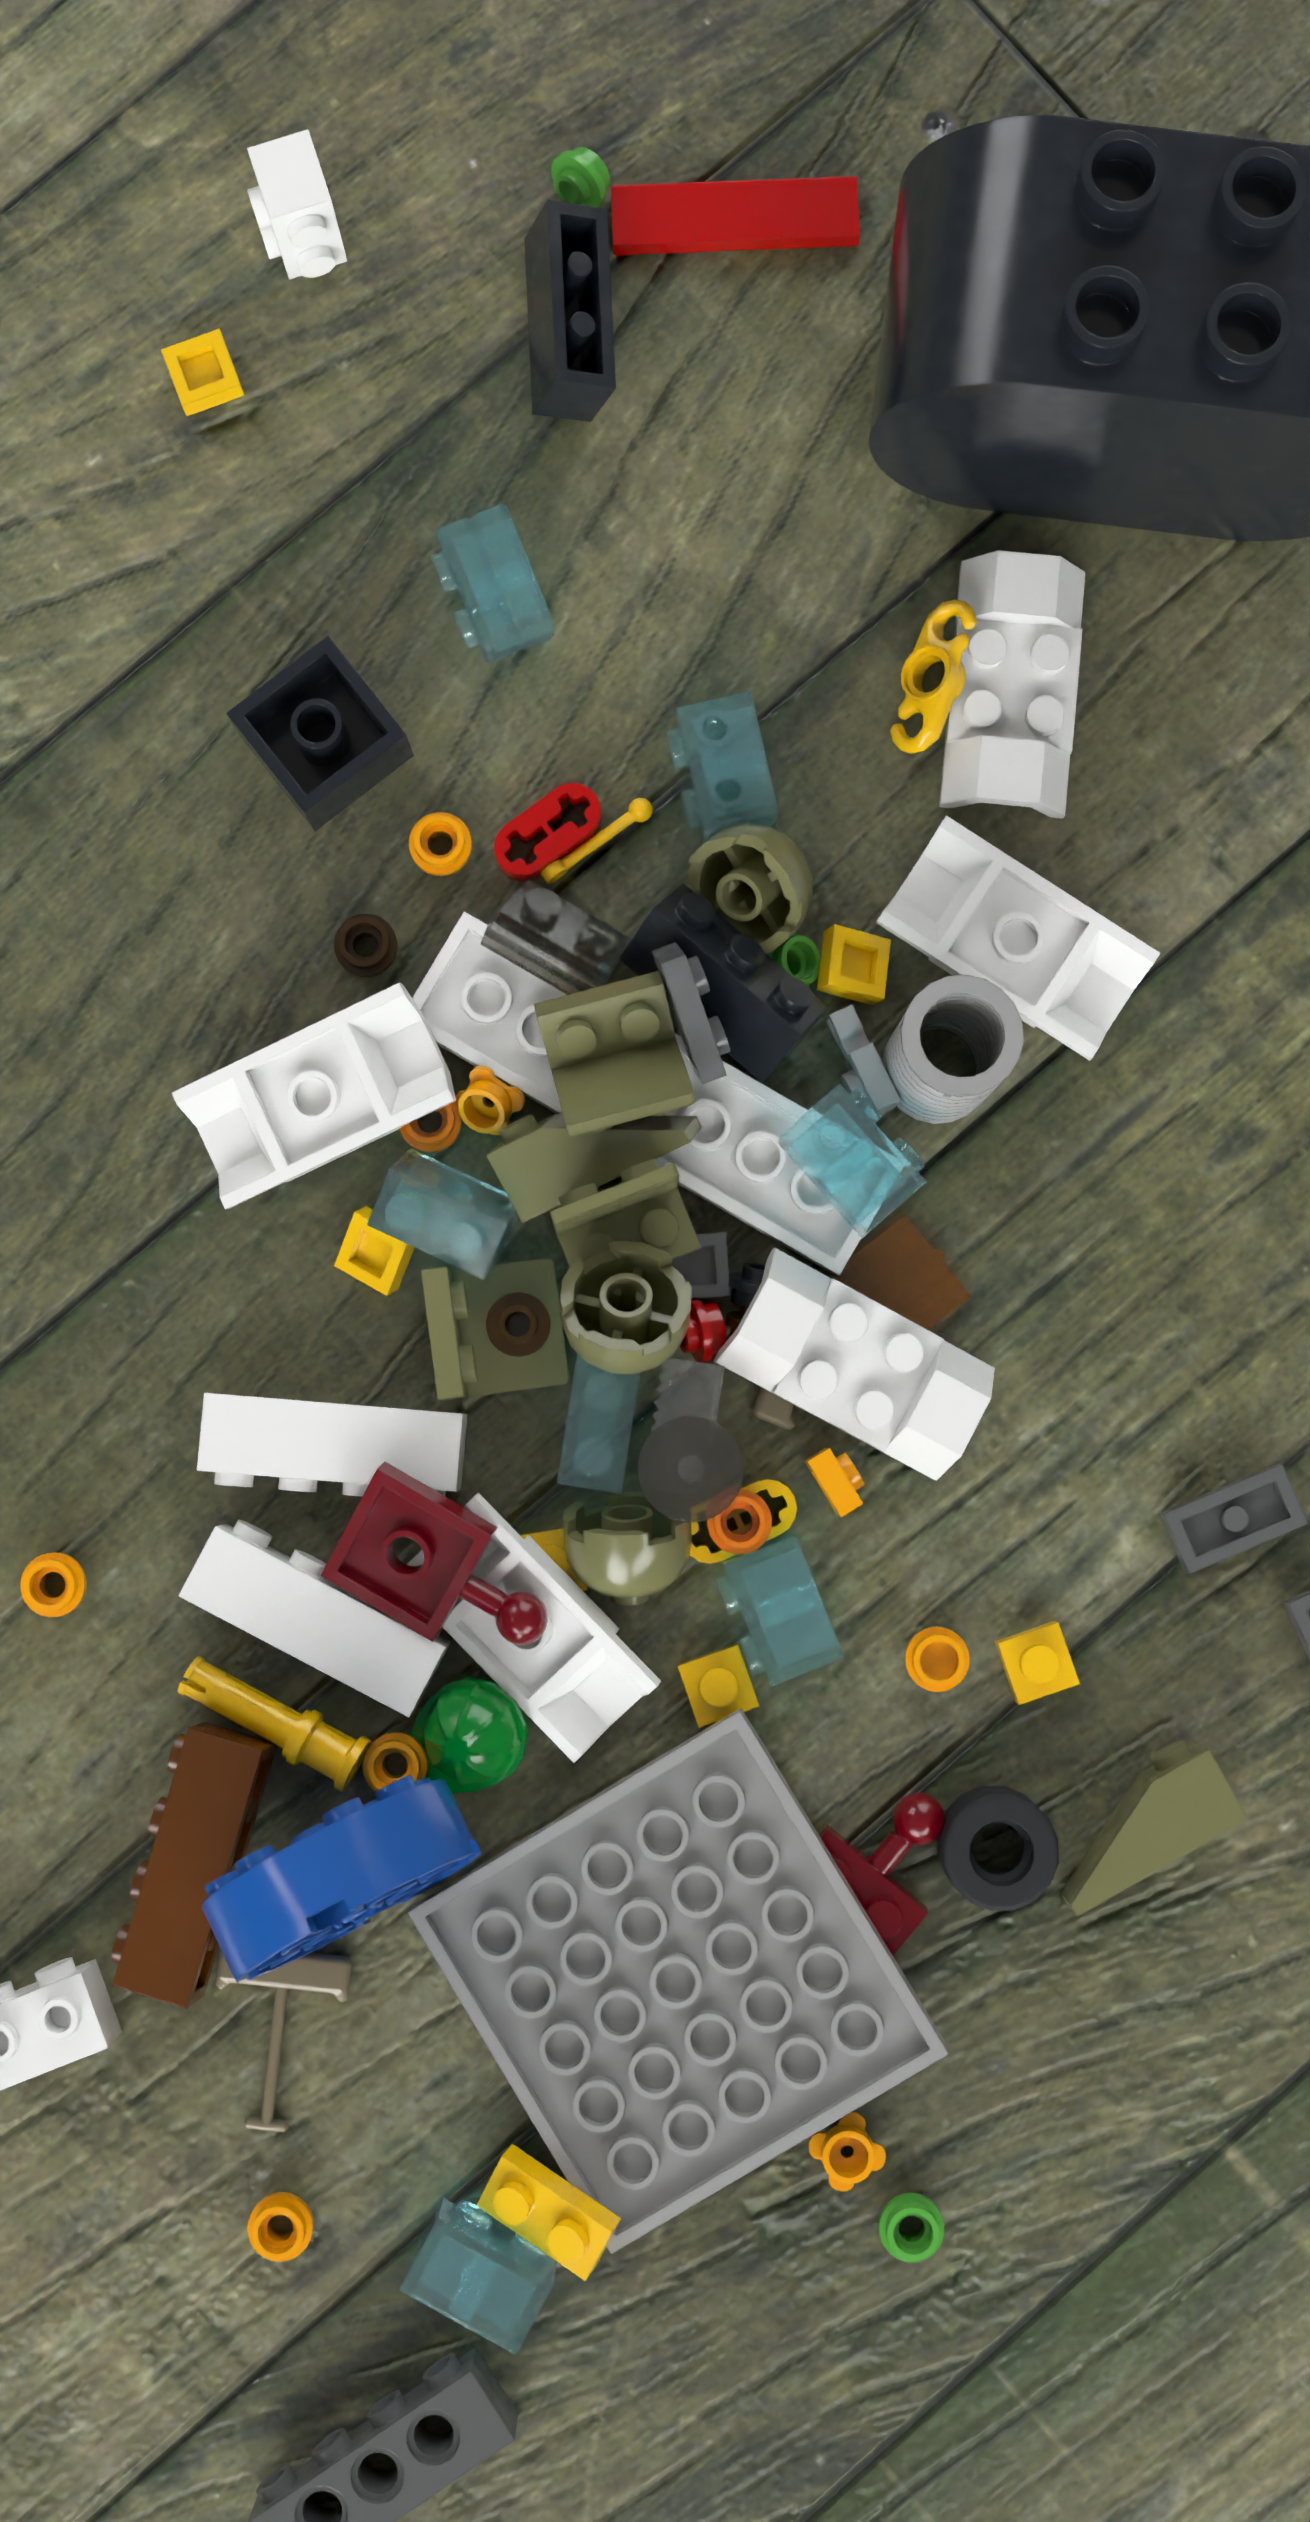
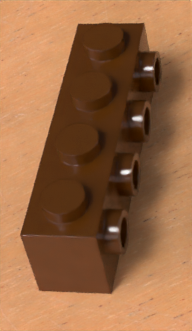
M208 1722L189 1727L186 1735L181 1733L177 1737L171 1749L167 1766L168 1771L174 1773L167 1798L161 1797L149 1824V1835L156 1837L149 1861L143 1860L140 1863L130 1889V1898L137 1900L130 1925L124 1924L112 1949L111 1962L118 1964L112 1986L184 2009H188L205 1995L219 1944L201 1908L203 1902L208 1898L204 1887L215 1879L236 1870L234 1864L245 1857L277 1745L270 1741Z

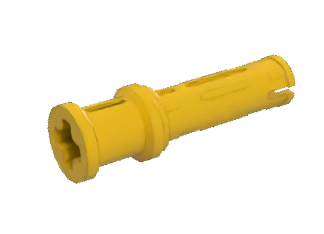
M197 1656L190 1664L183 1676L188 1680L187 1682L181 1681L177 1690L182 1696L190 1697L283 1748L282 1756L286 1758L287 1763L296 1766L301 1762L334 1780V1788L340 1792H344L351 1783L363 1762L366 1750L371 1744V1740L365 1736H361L356 1740L323 1722V1714L321 1712L307 1709L302 1714L206 1662L201 1656Z

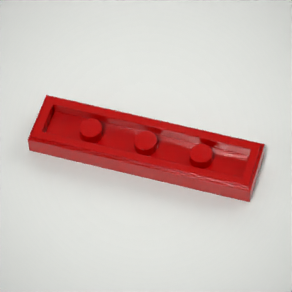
M857 176L611 185L613 255L858 246Z

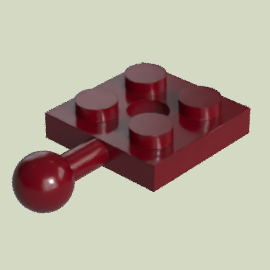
M384 1462L377 1468L320 1575L432 1642L442 1630L459 1597L489 1615L494 1616L499 1633L507 1641L514 1644L524 1645L536 1641L544 1633L548 1623L547 1609L544 1603L534 1594L515 1592L506 1595L503 1591L472 1574L498 1527L387 1462ZM399 1537H408L415 1540L423 1550V1564L409 1566L401 1562L394 1552V1540Z
M926 1793L908 1794L897 1803L893 1813L894 1830L889 1833L870 1858L866 1857L828 1824L819 1833L820 1838L892 1956H894L928 1915L927 1907L889 1876L913 1845L929 1844L937 1839L942 1832L945 1823L944 1811L939 1802Z

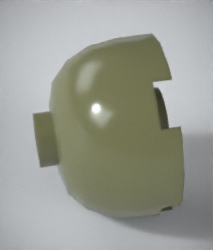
M752 823L726 828L717 832L705 842L688 860V863H691L688 870L689 885L687 887L694 893L706 898L713 905L715 911L743 935L755 940L766 954L773 952L799 929L813 902V875L806 855L791 837L776 828Z
M614 1241L609 1243L608 1251L593 1254L585 1261H582L581 1256L574 1260L562 1279L560 1317L570 1346L587 1363L611 1374L634 1375L656 1368L676 1353L690 1325L692 1288L689 1281L686 1283L683 1275L672 1266L673 1258L667 1252L644 1242Z
M614 1492L606 1494L607 1506L591 1508L585 1511L584 1503L579 1500L567 1507L563 1513L564 1547L567 1562L575 1576L583 1584L597 1593L610 1596V1600L613 1603L625 1606L645 1603L648 1601L649 1595L664 1590L682 1574L689 1560L692 1541L691 1507L687 1504L678 1508L677 1511L669 1508V1496L646 1492Z

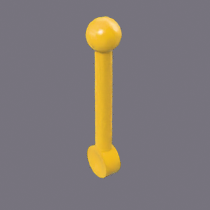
M645 798L634 799L629 804L628 812L564 858L549 864L541 872L542 877L548 884L556 882L566 874L568 869L635 821H647L653 813L651 803Z

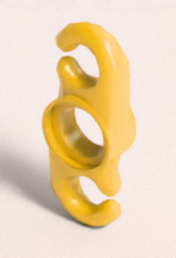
M954 599L942 602L928 614L915 648L903 665L901 684L906 695L898 707V717L902 720H907L915 713H921L923 715V726L920 732L913 738L906 734L902 724L897 723L890 729L892 740L900 751L910 754L922 752L936 742L941 735L954 701L959 697L964 688L966 672L961 658L969 646V636L965 633H960L952 640L946 641L943 638L945 624L953 616H958L963 627L967 630L973 629L976 626L975 612L965 601ZM943 661L945 673L942 682L934 690L924 692L922 688L924 673L932 664Z

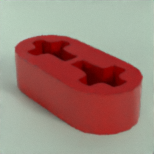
M566 783L552 790L507 823L498 832L494 842V854L501 872L509 879L518 882H531L541 877V872L549 864L564 858L596 835L601 825V806L596 794L585 785ZM569 801L575 808L584 803L588 806L584 811L586 822L584 826L578 828L576 824L570 821L553 832L551 827L563 817L561 808L563 803ZM542 833L546 837L533 848L536 859L533 863L527 865L521 858L516 859L512 863L508 860L513 854L510 844L512 840L519 837L523 843L527 844Z

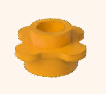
M477 1066L469 1074L470 1084L467 1089L460 1090L455 1096L458 1112L462 1121L472 1130L483 1134L500 1135L499 1131L510 1124L509 1118L512 1113L518 1112L524 1107L525 1097L519 1088L509 1086L504 1081L496 1078L493 1070L489 1067Z
M852 2111L840 2118L839 2123L828 2131H818L813 2134L808 2143L810 2155L814 2159L822 2161L829 2175V2184L837 2191L852 2189L854 2184L867 2178L871 2171L880 2170L886 2160L884 2147L872 2141L865 2130L866 2122L864 2117L856 2111ZM846 2145L853 2148L852 2155L848 2157L841 2154L842 2147Z

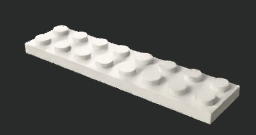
M463 912L412 999L423 1013L437 1045L475 1067H489L493 1070L496 1078L504 1081L509 1086L519 1088L525 1096L556 1114H563L534 1004L595 987L468 913ZM675 1034L694 1090L696 1102L692 1105L678 1108L674 1112L667 1114V1116H697L702 1128L690 1143L657 1158L660 1168L675 1163L680 1175L678 1181L680 1186L838 1277L903 1165L724 1061L722 1062L727 1076L702 1084L692 1069L681 1036Z

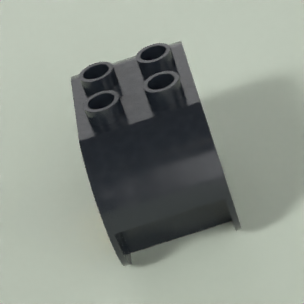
M1058 115L1015 116L977 123L956 130L929 144L908 164L899 187L869 436V447L874 461L887 476L903 487L927 498L964 508L1237 541H1279L1310 537V145Z

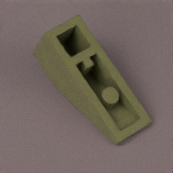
M529 1114L502 1128L499 1131L502 1141L486 1156L519 1218L524 1223L559 1206L558 1197L571 1190L592 1183L599 1187L621 1176L620 1173L630 1167L648 1160L657 1159L690 1143L702 1126L697 1116H647L614 1125L604 1132L570 1136L567 1132L563 1114H554L538 1123L533 1114Z
M1181 1740L1167 1745L1151 1756L1150 1759L1153 1766L1139 1773L1060 1892L1066 1904L1077 1917L1249 1820L1209 1749L1197 1742L1187 1746L1186 1742Z

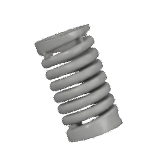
M955 975L944 977L927 985L914 997L884 1048L882 1063L900 1098L896 1106L915 1120L931 1124L951 1123L969 1115L1010 1075L1020 1059L1024 1042L1022 1019L1015 1003L1003 989L986 979L971 975ZM940 1029L961 1037L968 1044L975 1057V1076L956 1077L947 1075L935 1068L926 1058L921 1046L920 1033Z

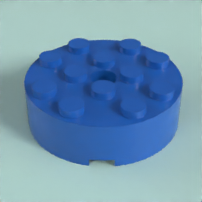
M409 1775L376 1792V1800L362 1805L359 1797L349 1800L325 1813L321 1817L322 1823L293 1837L290 1840L291 1846L278 1852L275 1851L273 1845L259 1849L234 1864L236 1870L207 1884L204 1888L208 1898L203 1902L201 1908L235 1981L238 1983L245 1978L251 1980L359 1929L370 1923L369 1918L392 1906L404 1904L460 1871L479 1857L481 1851L446 1780L437 1779L431 1781L427 1777L415 1782L412 1775Z

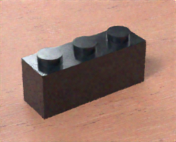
M547 199L524 238L532 415L591 422L616 389L608 214L606 208Z
M684 883L652 909L619 957L621 962L635 974L641 976L658 971L651 951L676 942L687 959L697 956L710 989V993L700 996L707 1019L718 1016L729 1043L730 1052L728 1054L762 1083L792 1054L828 1008L813 995L810 988L804 982L792 977L764 953L762 947L755 940L743 935L715 911L713 905L706 898L694 893Z

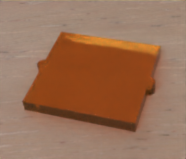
M906 1215L850 1258L838 1277L832 1273L828 1276L927 1330H930L971 1297L942 1261L945 1256L944 1252L939 1249L934 1251Z

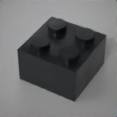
M326 636L226 713L239 736L314 831H317L414 756L406 733L329 636Z

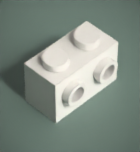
M309 130L300 131L247 148L259 185L247 189L269 259L282 256L289 280L299 276L308 278L319 277L330 272L335 265L347 262L332 200Z
M72 1957L62 1959L36 1971L34 1974L37 1982L14 1990L11 1981L0 1984V2090L105 2050L122 2033L96 1959L76 1967Z

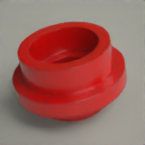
M699 1299L691 1300L690 1325L680 1344V1348L684 1353L691 1352L697 1363L709 1362L713 1354L718 1353L726 1342L724 1320L716 1303L703 1304Z

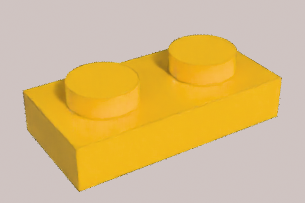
M511 2144L501 2156L476 2205L584 2281L587 2280L596 2267L621 2220L619 2216L514 2144Z

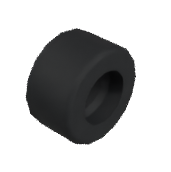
M980 1786L961 1794L944 1812L945 1823L941 1834L937 1838V1856L952 1886L970 1903L990 1911H1014L1035 1902L1051 1885L1059 1864V1840L1049 1817L1025 1794L1006 1786ZM991 1823H1005L1012 1826L1018 1832L1022 1841V1852L1019 1860L1012 1868L1003 1872H990L983 1869L973 1856V1841L976 1834L984 1826Z

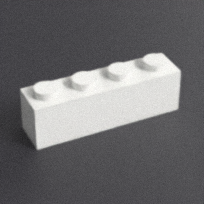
M204 1393L197 1471L215 1472L214 1484L238 1487H253L254 1475L279 1477V1490L317 1492L318 1480L343 1482L342 1495L362 1497L377 1468L384 1462H387L445 1496L446 1491L456 1492L461 1490L468 1414Z
M238 1519L234 1527L228 1524L215 1526L178 1595L179 1597L407 1717L413 1714L451 1643L449 1640L439 1636V1634L433 1642L320 1576L326 1566V1563L297 1549L289 1557L268 1546L272 1536L248 1522Z

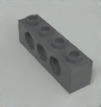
M476 2346L459 2358H457L455 2353L447 2354L430 2366L422 2376L424 2382L403 2396L400 2390H396L379 2400L367 2413L368 2420L349 2433L343 2427L326 2436L313 2449L311 2453L313 2458L293 2471L289 2465H285L269 2475L256 2490L258 2496L248 2522H396L513 2442L516 2435L518 2412ZM428 2415H440L450 2422L452 2429L443 2434H434L427 2431L422 2426L420 2420ZM373 2453H384L395 2461L397 2467L389 2471H378L368 2464L365 2457ZM317 2491L330 2492L339 2499L341 2505L332 2509L322 2508L313 2501L311 2494Z

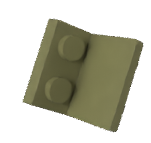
M659 971L534 1004L568 1135L576 1136L583 1133L604 1132L617 1124L647 1116H664L678 1108L689 1106L696 1102L694 1090L675 1037L664 984Z
M657 1159L637 1164L620 1173L622 1180L619 1185L598 1192L595 1183L576 1188L558 1197L560 1208L550 1212L554 1229L569 1267L580 1256L582 1261H585L593 1254L608 1251L609 1243L614 1241L644 1242L667 1252L673 1260L701 1249L677 1189L680 1175L675 1163L660 1168Z
M544 1258L455 1271L450 1270L448 1267L421 1270L438 1400L447 1401L564 1385L569 1382L570 1377L563 1324L560 1317L555 1264L552 1259ZM515 1292L527 1293L539 1299L546 1307L551 1320L550 1334L545 1344L535 1353L524 1357H513L499 1351L490 1341L486 1330V1319L492 1305L502 1296ZM522 1312L511 1314L506 1321L508 1333L515 1337L525 1335L530 1329L529 1317Z

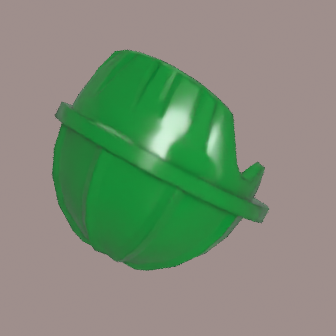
M465 1677L448 1682L429 1698L418 1713L410 1735L422 1745L427 1755L428 1770L425 1778L429 1777L431 1781L437 1779L446 1780L451 1793L475 1792L497 1784L516 1770L526 1754L529 1716L518 1706L517 1701L506 1693L494 1680Z

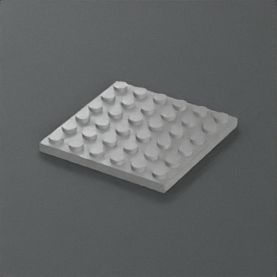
M741 1707L423 1899L408 1911L410 1918L567 2181L621 2218L607 2245L611 2254L949 2054L947 2044Z

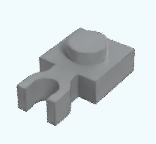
M851 1004L828 1016L829 1020L826 1023L846 1059L845 1065L848 1072L842 1074L841 1079L854 1107L859 1109L866 1106L871 1119L894 1109L899 1103L900 1098L873 1042L869 1043L853 1005Z

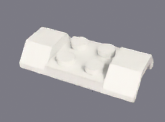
M997 550L961 562L957 600L965 601L973 608L977 624L973 629L967 630L963 627L961 619L956 616L954 637L960 633H965L969 636V646L961 658L965 667L966 680L964 688L959 697L954 701L947 718L939 807L956 808L976 803L1031 807L1050 818L1063 819L1065 816L1070 754L1073 749L1083 630L1081 629L1085 572L1061 556Z
M948 816L944 818L910 874L876 922L927 955L929 961L952 976L971 975L986 979L1000 987L1015 1003L1022 1021L1033 1028L1037 1026L1089 1061L1099 1049L1107 1031L1135 988L1160 955V952Z
M397 983L172 1092L176 1104L197 1127L218 1172L219 1194L225 1209L232 1208L284 1182L300 1177L456 1101L451 1074L423 1013L402 983Z
M776 1248L772 1249L767 1258L762 1282L738 1328L720 1348L714 1359L715 1363L936 1481L962 1456L991 1400L995 1371L994 1367L946 1342L940 1336Z
M478 1492L464 1508L498 1528L472 1574L503 1591L506 1595L515 1592H528L537 1596L547 1609V1627L544 1633L532 1643L524 1645L511 1643L499 1633L494 1616L489 1615L459 1597L443 1628L506 1693L517 1701L518 1706L575 1763L619 1717L642 1696L650 1694L660 1684L661 1680L616 1635L619 1628L550 1556L529 1535L523 1539ZM423 1550L407 1565H422L424 1562Z

